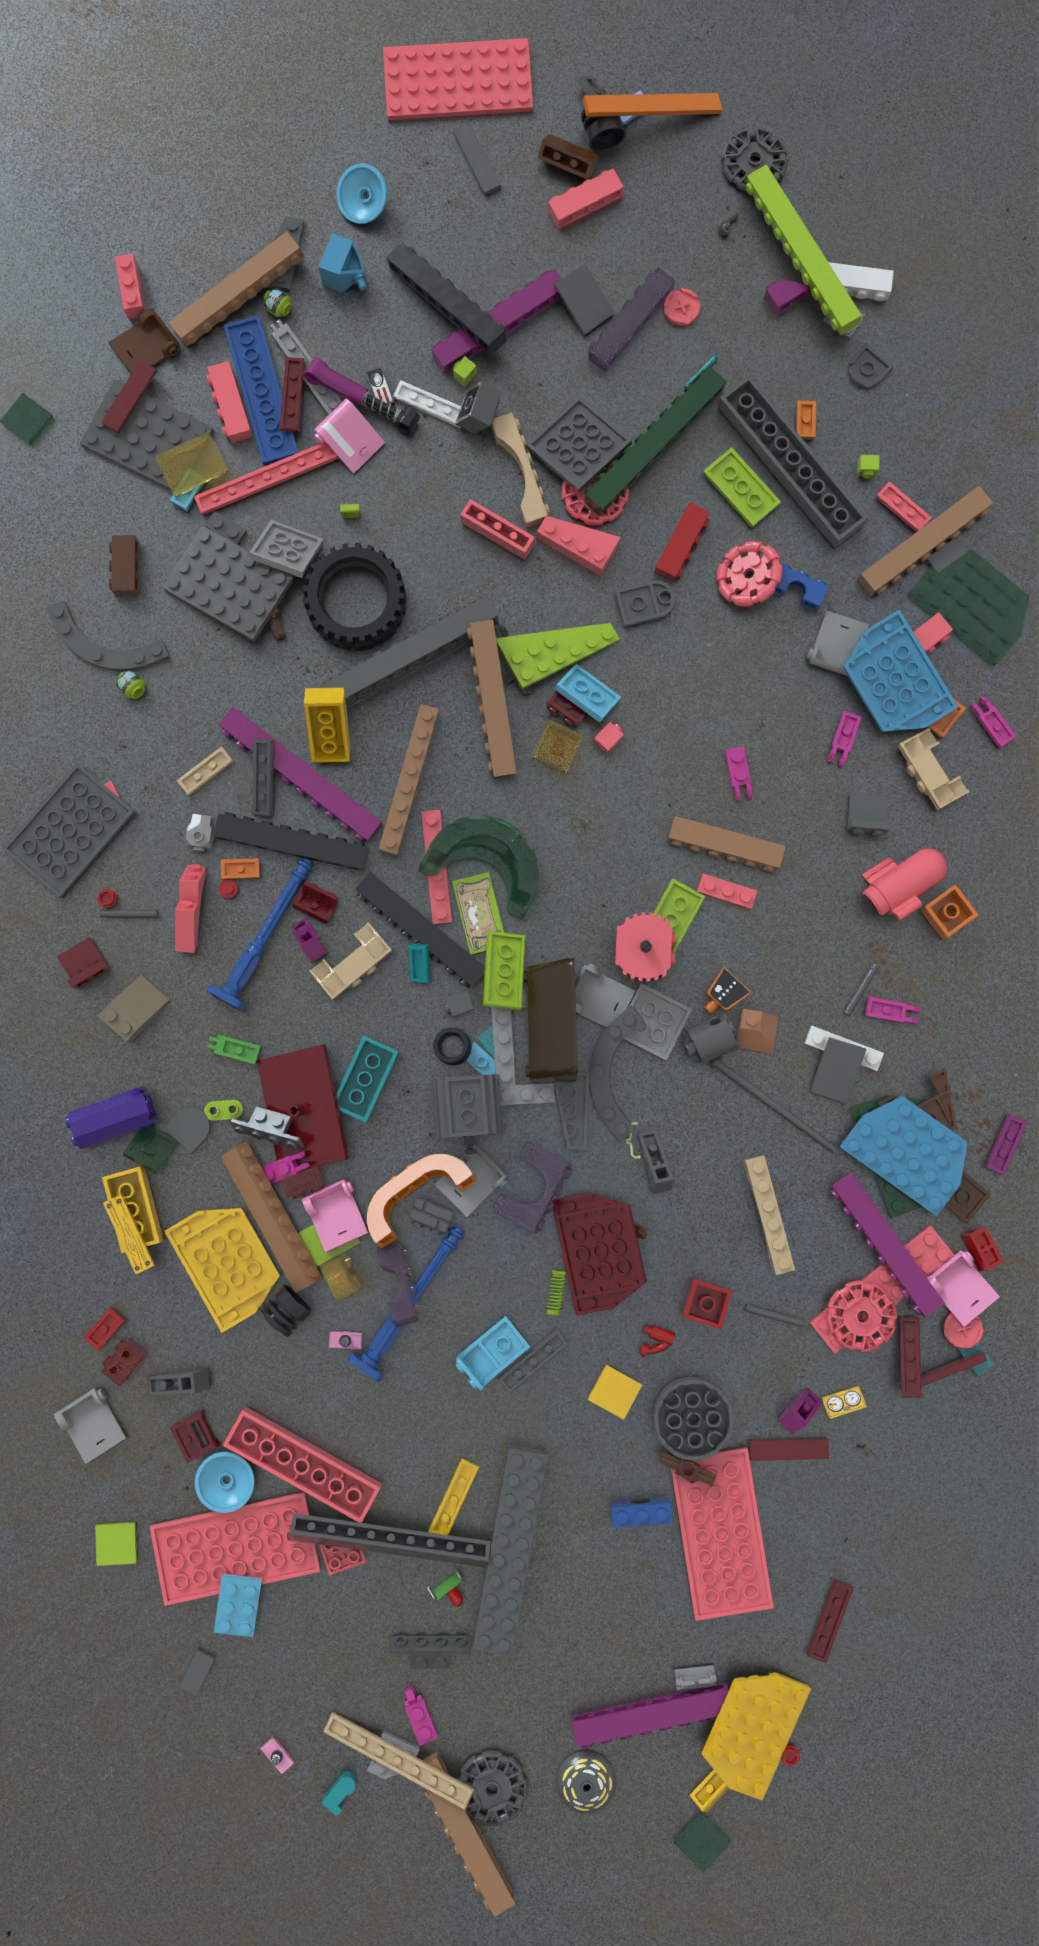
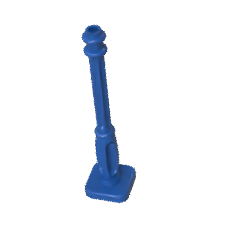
M304 857L302 860L297 861L298 866L296 870L291 871V879L254 941L250 942L248 948L235 964L226 986L223 985L220 990L210 985L207 989L210 995L242 1013L246 1006L242 1001L238 1000L240 996L238 993L253 974L262 952L265 951L264 946L297 889L302 881L307 880L306 875L308 871L313 870V862Z
M457 1226L448 1229L449 1234L446 1238L441 1239L443 1243L400 1307L394 1309V1313L379 1329L366 1354L363 1353L362 1356H359L352 1352L348 1357L347 1361L377 1382H380L384 1376V1373L377 1368L379 1366L378 1362L394 1344L405 1322L409 1319L408 1315L447 1256L452 1250L457 1249L456 1244L458 1241L464 1239V1231Z

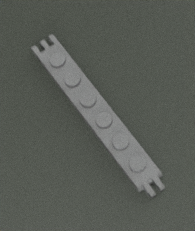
M277 320L278 329L274 324L270 325L273 331L271 333L273 339L286 357L305 359V372L312 358L287 323L283 325L280 320ZM305 378L303 379L327 415L342 403V400L335 392L320 384L313 385Z

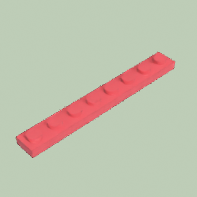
M323 442L195 495L194 498L201 514L205 515L335 461L339 457L329 445Z

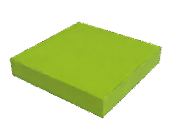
M136 1522L95 1525L97 1566L136 1564L138 1562Z

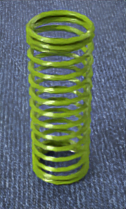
M552 1270L551 1273L556 1275L551 1276L562 1279L551 1278V1280L560 1282L550 1283L558 1284L561 1286L550 1285V1287H555L559 1289L549 1290L561 1293L549 1292V1294L559 1296L548 1297L560 1300L548 1299V1301H554L558 1303L547 1304L559 1307L547 1306V1308H553L557 1310H546V1313L550 1315L560 1316L562 1310L559 1308H562L561 1305L563 1304L560 1301H563L562 1298L564 1297L561 1294H564V1292L562 1291L565 1290L561 1287H565V1285H563L565 1284V1281L562 1280H566V1278H564L566 1277V1272Z

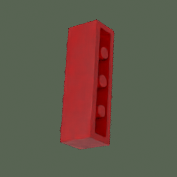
M689 502L655 567L654 573L673 583L677 577L681 578L685 570L683 567L685 561L689 562L693 555L691 549L694 545L697 546L702 536L699 535L701 530H706L709 525V511Z

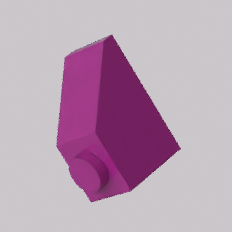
M780 280L777 283L772 282L767 286L764 299L774 314L778 315L806 298L810 288L805 284Z
M307 918L290 927L300 947L311 962L327 953L326 948Z
M807 1388L785 1409L779 1418V1422L792 1435L808 1425L822 1402Z

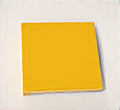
M606 1364L587 1399L624 1420L642 1384Z

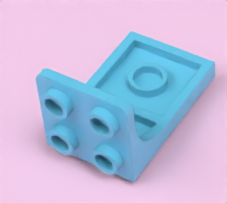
M504 1316L457 1355L456 1366L462 1374L467 1373L469 1376L468 1381L475 1390L478 1388L482 1391L491 1379L529 1349L530 1345L508 1317Z

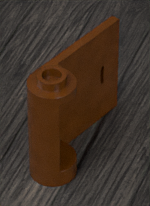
M152 308L146 309L140 314L137 325L108 342L131 374L140 360L153 367L169 356L176 355L179 351V342Z

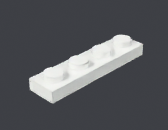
M810 1026L804 1044L824 1051L828 1037H832L866 1048L861 1066L878 1071L883 1052Z

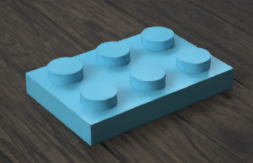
M577 664L571 668L555 687L556 691L598 722L605 718L621 698V696Z
M222 1574L214 1633L246 1637L254 1636L262 1578Z

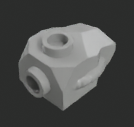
M192 815L191 823H189L186 830L187 847L193 848V851L204 852V849L212 850L215 838L213 836L215 828L212 824V816Z

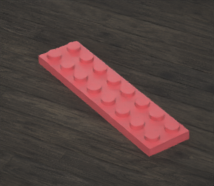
M931 1225L927 1226L904 1245L927 1278L954 1256L953 1252ZM880 1264L862 1280H864V1283L873 1282L883 1287L888 1292L889 1298L893 1299L896 1305L905 1298L900 1291L902 1287L898 1281L895 1283L888 1274L890 1272L889 1268L886 1265ZM863 1290L862 1296L869 1297V1291ZM850 1293L845 1296L847 1302L853 1298ZM881 1299L876 1302L880 1307L884 1305ZM827 1307L809 1323L832 1352L836 1354L843 1346L836 1341L835 1335L828 1328L826 1314L829 1313V1307ZM837 1308L836 1316H842V1309ZM865 1311L858 1313V1321H866L867 1313ZM845 1326L840 1328L842 1333L848 1331Z

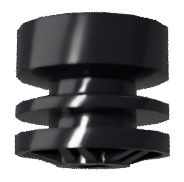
M585 108L583 109L581 121L586 131L589 147L592 150H609L624 140L626 130L620 116L587 117Z
M283 1284L274 1293L278 1303L268 1299L266 1301L268 1306L263 1305L260 1308V1312L275 1330L289 1337L293 1333L291 1328L294 1330L298 1328L294 1318L304 1322L313 1311L298 1293H295L288 1285Z

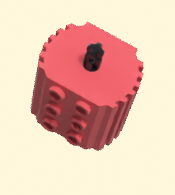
M641 912V916H637V913L633 914L631 919L628 916L625 918L623 925L617 926L615 967H620L626 978L629 975L630 980L633 981L634 978L638 979V982L646 980L645 983L650 982V979L657 981L659 976H661V979L664 978L671 965L675 964V952H671V947L675 945L676 933H672L669 920L666 918L662 920L661 915L658 914L655 917L653 913L649 912V915H645V912Z

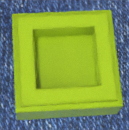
M359 504L340 505L342 518L361 517Z

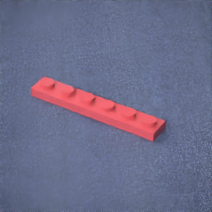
M422 811L432 921L434 925L452 923L441 811Z

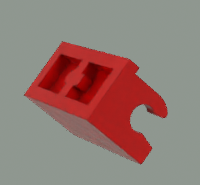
M986 1227L973 1229V1232L961 1236L970 1255L974 1259L978 1271H989L1004 1262Z

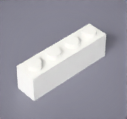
M828 262L849 296H855L858 299L870 298L876 301L888 300L892 289L894 271Z

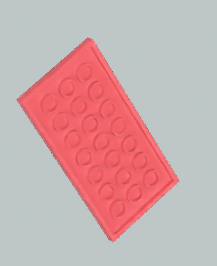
M528 38L383 47L388 120L533 111Z
M741 1447L722 1450L710 1458L693 1461L700 1464L701 1469L716 1475L712 1486L696 1479L694 1481L686 1480L680 1475L675 1474V1470L671 1468L695 1621L774 1608L748 1448ZM689 1464L682 1468L683 1473H690L692 1471V1465Z
M303 1491L244 1504L233 1512L220 1513L211 1511L150 1525L164 1606L219 1594L223 1573L262 1578V1585L320 1572L321 1567L316 1544L289 1540L293 1513L310 1516L306 1492Z

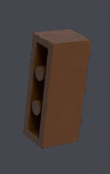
M548 134L542 140L538 159L585 179H589L594 174L599 158L598 154L551 134Z
M135 535L112 536V542L109 543V551L112 554V560L109 561V570L112 572V579H109V589L112 590L115 596H138L139 541Z

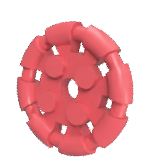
M610 465L604 471L608 472ZM602 473L580 493L563 481L561 493L562 500L566 503L565 508L574 519H580L587 525H603V522H611L623 512V506L628 502L629 488L617 499V504L613 503L606 510V514L601 516L597 515L584 503V492L590 485L594 486L598 482L597 479ZM577 495V500L572 501V497ZM583 508L590 510L588 515L582 512Z
M749 541L745 542V545H737L729 550L723 557L724 561L722 564H719L716 574V582L719 583L718 589L721 595L728 602H734L737 606L748 607L754 606V603L757 602L762 603L773 595L776 591L775 587L781 582L783 567L780 564L781 558L774 548L769 545L765 546L763 542ZM747 552L748 556L742 558V553ZM760 553H764L762 558L759 557ZM749 571H754L753 577L745 578ZM767 579L770 580L768 585L764 584Z
M858 1280L845 1284V1287L840 1291L837 1290L829 1301V1313L826 1314L828 1328L835 1335L836 1341L843 1347L852 1351L854 1349L860 1350V1352L874 1351L880 1348L879 1346L882 1343H887L895 1331L896 1326L894 1325L895 1319H897L896 1305L893 1299H890L887 1295L888 1292L876 1283H864V1280ZM863 1290L869 1291V1297L862 1296ZM850 1293L853 1298L847 1302L845 1296ZM880 1299H881V1300L883 1301V1303H884V1305H883L882 1307H880V1306L876 1303V1302H878ZM837 1308L842 1309V1316H836ZM860 1311L867 1313V1319L864 1322H859L857 1319ZM882 1316L888 1317L887 1324H881ZM843 1326H845L848 1330L845 1333H842V1331L840 1330V1328ZM878 1332L880 1336L874 1339L871 1335ZM856 1335L862 1336L861 1342L855 1341Z

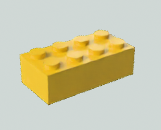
M305 688L304 709L312 762H350L351 743L344 688Z
M145 1166L102 1177L108 1200L120 1194L123 1195L146 1246L164 1242ZM117 1235L121 1253H125V1250Z

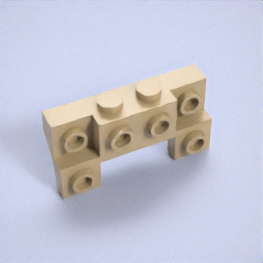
M929 727L900 743L898 748L907 761L906 769L911 777L914 776L917 781V788L921 793L924 792L925 796H929L938 811L970 791L965 788L960 780V776L949 781L930 750L937 746L939 742L936 741Z
M369 922L357 933H354L362 945L332 969L326 960L323 959L317 966L309 970L332 1000L337 998L347 988L351 986L353 988L357 987L362 982L361 978L366 974L369 976L377 970L376 966L392 952L391 948Z

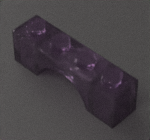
M400 1242L386 1245L383 1248L378 1247L377 1253L381 1268L384 1272H391L397 1275L400 1280V1289L397 1296L388 1303L393 1324L399 1327L419 1321L418 1314H421L418 1302L415 1303L414 1296L417 1294L415 1286L411 1284L409 1278L412 1277L410 1265L406 1264L405 1259L408 1258L406 1247H402Z

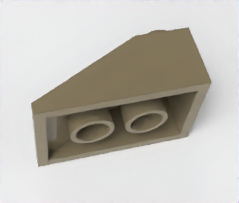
M140 975L114 998L98 1017L122 1039L132 1043L170 1000L144 976Z

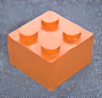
M956 884L919 909L942 940L950 937L978 916V913Z

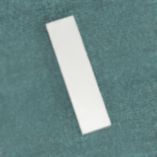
M400 380L393 395L394 400L459 427L455 422L461 406Z

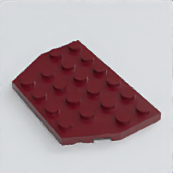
M591 1192L551 1200L576 1316L614 1309L647 1282L630 1204Z

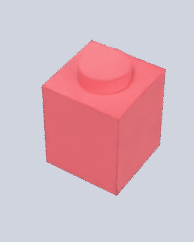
M609 722L594 738V743L608 755L623 739V730L616 723L613 725Z

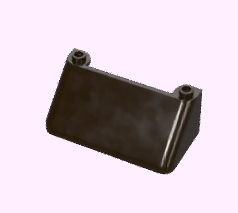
M565 958L527 967V971H524L523 982H527L529 1066H526V1077H530V1083L575 1082L578 1074L574 958Z

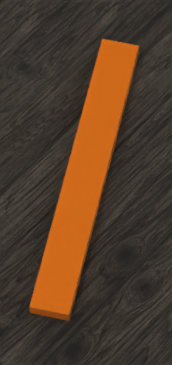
M718 93L584 95L582 99L587 117L720 114L722 111Z

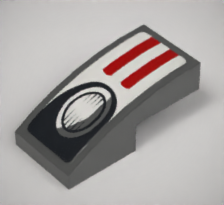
M379 366L365 371L364 373L372 395H375L379 400L383 399V402L387 404L394 403L395 401L383 367Z

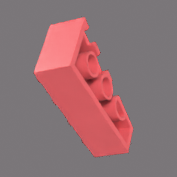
M549 516L545 517L537 530V540L600 576L619 547L621 540L619 536Z

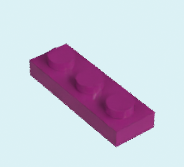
M1007 1114L985 1168L1005 1175L1027 1124L1026 1121Z

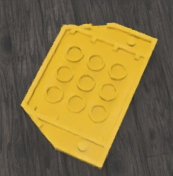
M243 1208L197 1211L164 1231L221 1333L255 1314L281 1276Z
M776 1672L769 1673L767 1676L759 1677L758 1675H753L748 1678H734L701 1753L729 1789L763 1801L812 1689L809 1685Z

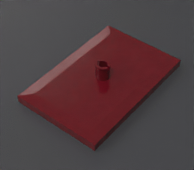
M326 1044L258 1060L257 1064L266 1109L291 1116L292 1122L286 1134L300 1138L304 1144L303 1150L298 1148L293 1150L280 1143L278 1145L273 1144L276 1160L278 1161L303 1151L306 1156L296 1159L298 1167L304 1163H309V1168L348 1160L349 1156Z

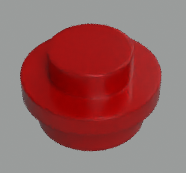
M226 879L220 883L219 893L224 898H233L238 893V885L233 880Z
M104 889L99 892L97 900L102 907L111 908L117 902V895L110 889Z
M787 1745L781 1761L786 1766H795L800 1760L799 1750L793 1745Z

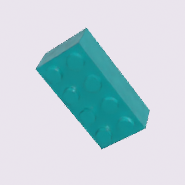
M363 1036L336 1094L339 1111L368 1123L400 1052Z

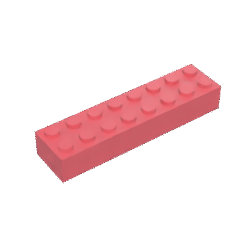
M248 1407L241 1411L223 1444L224 1447L359 1523H362L382 1486V1483Z

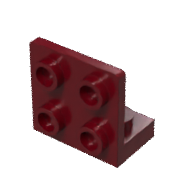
M90 937L57 956L70 978L67 980L70 987L74 989L80 988L110 970Z

